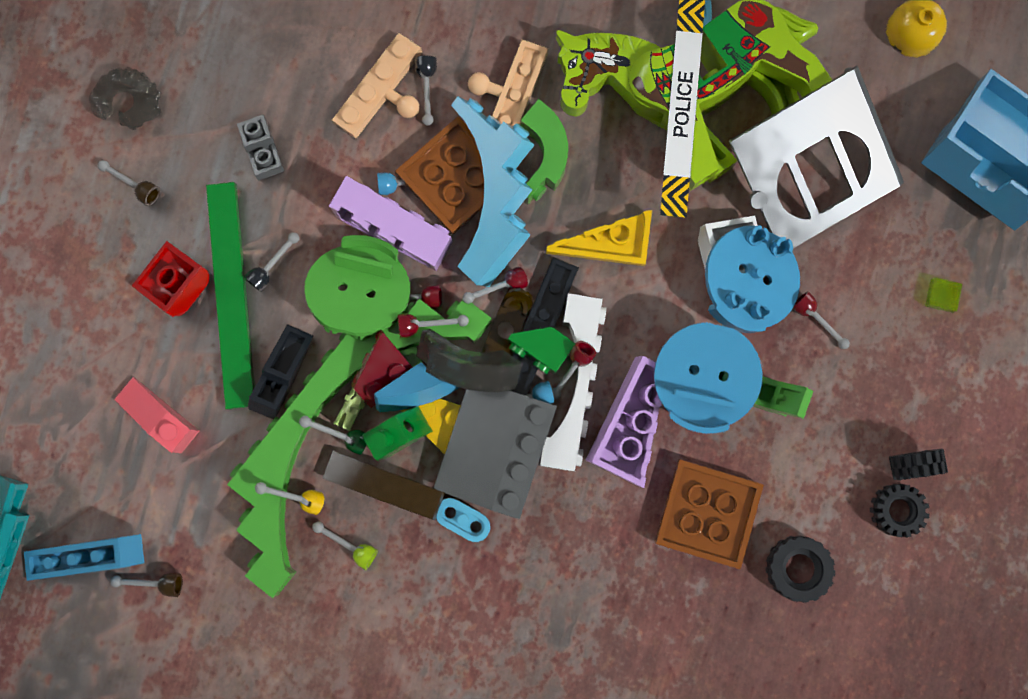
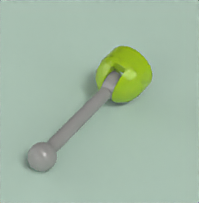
M320 521L315 522L312 526L315 533L321 532L352 551L354 562L364 570L370 567L378 553V550L371 545L361 544L355 547L324 528L323 523Z

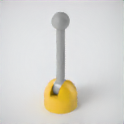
M259 482L255 486V491L258 494L269 493L299 501L301 509L310 514H319L324 505V494L319 491L307 490L300 496L267 487L263 482Z

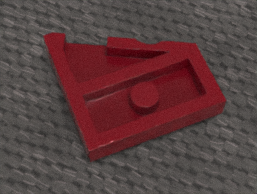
M382 330L376 333V341L370 353H366L362 361V368L356 373L351 384L353 389L370 408L376 405L374 396L376 392L413 368Z

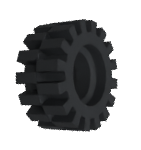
M944 449L925 450L889 457L893 480L915 479L948 473Z
M892 484L884 486L883 490H878L875 493L877 497L871 500V503H874L873 508L870 507V513H874V517H871V519L878 524L876 527L884 531L885 534L896 537H912L911 534L917 535L921 532L919 528H925L927 525L924 519H929L930 516L925 511V509L929 508V503H924L923 500L926 497L924 494H919L917 488L906 484ZM897 499L904 500L910 510L909 516L902 522L895 521L889 513L891 503Z

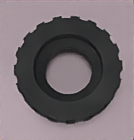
M789 536L785 540L778 541L777 545L771 548L770 555L766 559L767 567H765L769 577L767 579L774 586L773 589L787 599L802 603H809L811 600L816 601L820 596L825 595L829 587L833 585V577L836 572L834 570V559L831 558L829 550L825 549L822 543L804 536ZM794 555H806L814 564V574L805 583L793 582L786 573V564Z

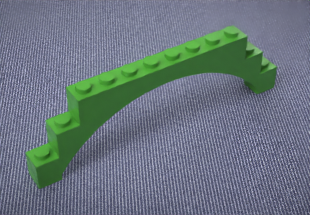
M420 299L415 304L411 302L403 313L412 314L418 321L445 319ZM462 299L461 302L456 300L446 314L449 315L448 319L466 315L469 319V323L466 326L452 324L419 327L415 335L400 338L397 320L393 325L383 330V332L399 351L415 345L420 346L447 340H470L475 344L492 323V318L473 303L466 304ZM342 333L339 337L341 342L336 349L333 350L331 348L321 360L323 365L317 372L312 371L304 380L303 385L305 388L299 395L294 394L285 404L287 410L281 418H274L268 425L266 430L269 433L262 441L257 440L249 449L248 454H250V457L244 464L239 463L230 473L232 479L227 485L254 506L253 509L249 507L238 520L241 524L236 531L263 552L262 555L258 552L247 565L250 570L245 577L271 598L278 596L296 573L290 566L286 545V498L269 493L258 494L255 491V486L257 483L263 482L267 487L285 492L288 491L296 457L311 428L301 427L299 424L300 418L308 416L311 421L315 422L331 399L354 379L356 373L362 368V361L366 353H370L376 341V333L371 334L364 341H360V336L356 340L352 335Z

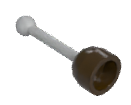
M99 161V170L107 171L135 188L134 193L139 202L146 206H151L156 202L160 195V188L148 181H142L137 184L110 167L107 161Z
M180 573L164 574L159 581L122 579L120 576H113L110 584L113 587L121 585L158 587L162 595L178 597L182 590L183 579Z

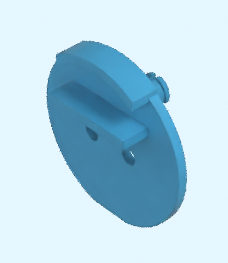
M761 225L739 227L721 236L713 245L705 267L706 287L713 303L709 306L708 311L713 318L723 326L734 328L741 333L762 332L766 330V327L773 326L783 320L793 309L800 289V272L792 252V241L790 239L786 240V237H779L769 232L767 228H762ZM740 265H743V266H744V268H745V272H744V273H741V272L739 271V266H740ZM764 276L769 279L768 285L763 282Z
M706 322L697 323L679 330L663 345L655 363V388L660 401L669 412L668 416L674 422L695 432L720 433L729 430L731 424L741 419L753 407L762 385V366L754 346L739 331L734 328ZM691 365L698 366L699 371L697 374L692 375L689 372ZM721 371H726L728 374V378L725 381H721L718 377Z

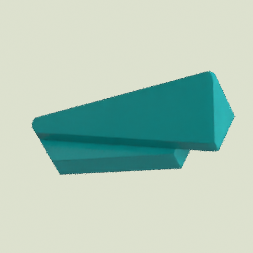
M1 475L0 599L30 516L19 512L29 484Z

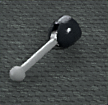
M418 56L414 58L415 70L424 79L425 115L422 121L425 125H431L433 117L430 115L429 77L433 76L436 72L437 58L434 56Z
M295 232L290 233L288 241L264 268L256 267L251 269L244 276V279L258 291L262 292L269 283L268 271L292 244L299 241V235Z

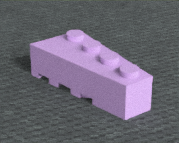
M346 176L329 205L335 216L342 222L371 237L386 241L404 255L437 271L452 244V238L448 235L449 231L436 223L433 226L424 221L425 218L411 210L409 212L390 198H384L369 187Z

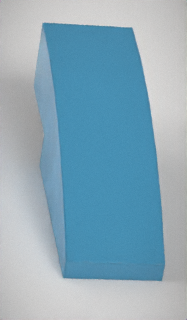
M452 354L429 370L420 362L374 394L376 409L379 412L399 411L438 400L466 384V369Z

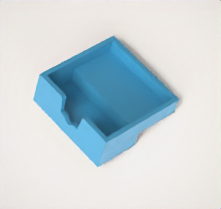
M990 69L977 82L957 115L942 129L921 163L1014 231L1028 221V95Z

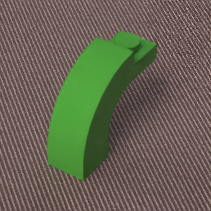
M540 99L536 101L521 119V126L539 144L543 153L541 166L526 183L533 189L524 200L527 205L533 199L537 202L547 190L545 184L552 190H556L565 173L568 158V140L563 124L554 111Z
M721 371L718 377L721 381H725L728 378V374L726 371ZM762 376L760 393L753 407L782 416L790 415L804 419L813 391L807 387L780 382Z

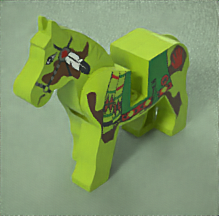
M740 0L703 27L700 61L708 73L703 78L699 75L689 183L690 191L707 180L711 183L733 169L738 162L705 125L704 115L731 99L745 84L761 94L773 115L799 100L797 91L804 97L832 80L816 55L801 45L817 34L818 25L816 23L802 19L764 0ZM561 30L556 31V41L561 48L557 63L561 65L565 75L560 104L566 114L574 117L582 115L587 109L589 97L598 93L604 85L608 84L616 90L638 115L668 131L675 44L659 47L654 43L629 35L589 33L575 37Z

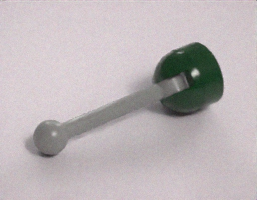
M302 416L299 420L301 427H312L343 439L346 448L353 453L361 455L367 444L363 438V434L366 432L352 430L344 434L315 423L308 416Z

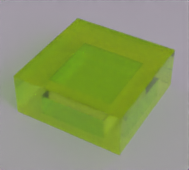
M935 277L930 279L925 307L951 313L957 312L962 284Z

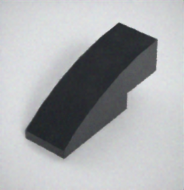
M286 325L262 369V375L249 397L248 409L271 419L277 417L313 340V335Z

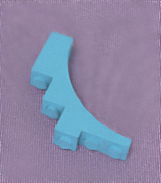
M457 96L451 106L463 118L475 138L482 159L484 174V202L479 226L470 248L457 267L476 285L489 287L531 235L524 228L525 222L514 213L533 190L525 183L528 180L527 177L516 168L533 148L534 144L527 138L529 133L516 123L514 126L505 122L501 124L491 115L486 117L482 113L484 108L474 99L470 98L467 101Z

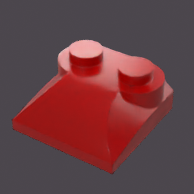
M166 241L133 283L132 287L170 316H181L189 310L207 286L209 273L208 270Z

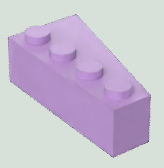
M644 356L635 357L586 461L636 486L644 488L646 469L650 462L652 452L650 450L653 436L656 433L657 417L662 402L658 397L654 382L656 362Z

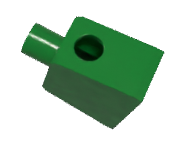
M418 406L389 418L363 434V438L374 459L379 461L391 457L433 431ZM407 422L411 425L412 432H409L405 428L404 425H406Z

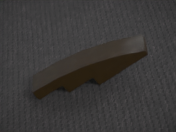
M335 451L331 454L323 479L435 520L445 494L440 490Z

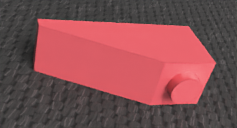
M134 377L114 399L152 438L171 453H182L200 431Z

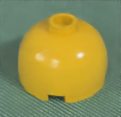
M908 0L896 8L887 22L886 33L889 43L901 50L900 53L904 56L920 57L927 55L939 45L944 37L947 20L943 9L932 0Z

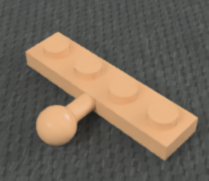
M398 33L332 119L333 123L356 139L386 99L397 106L398 113L402 117H414L419 111L417 99L410 95L402 96L394 91V89L414 64V58L422 54L421 47Z
M521 40L504 86L490 82L489 78L483 73H474L468 80L469 90L475 95L489 93L498 96L499 100L492 116L501 124L505 122L511 126H514L516 123L521 125V119L524 117L546 60L548 48Z

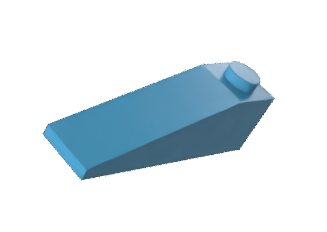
M141 534L24 552L27 581L118 569L145 563Z

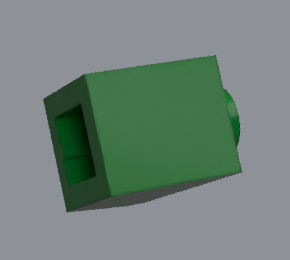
M553 327L513 333L507 339V342L511 344L509 349L521 358L527 355L535 361L533 366L546 375L549 371L553 374L557 372L576 344Z

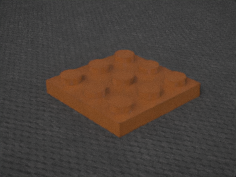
M459 116L395 170L396 175L452 235L483 208L484 174L482 159L475 138Z
M678 459L655 544L741 570L764 484Z

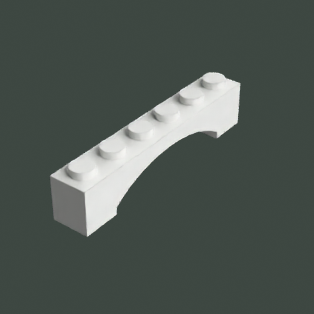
M568 293L563 326L569 327L574 343L585 341L592 345L596 352L599 353L602 336L597 335L598 325H604L606 307H601L603 299ZM591 362L587 366L577 367L576 386L571 405L556 432L551 437L546 438L539 466L575 471L576 466L581 467L584 449H579L580 437L586 438L588 421L583 420L585 409L591 408L593 392H588L590 380L595 381L597 364Z

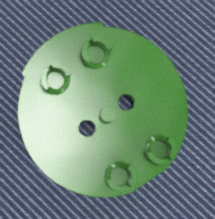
M350 235L342 238L340 247L326 252L312 265L305 280V298L310 312L324 326L326 332L329 333L332 330V334L338 332L349 334L356 340L360 336V341H364L371 334L378 333L380 330L383 331L393 325L398 320V314L404 313L410 298V282L405 268L398 260V249L386 241L375 237ZM342 285L347 287L345 291H341L338 288ZM369 292L375 293L373 298H369L366 295Z

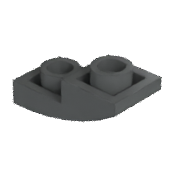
M260 115L238 123L237 126L243 145L248 152L258 181L284 172L282 161L265 116Z

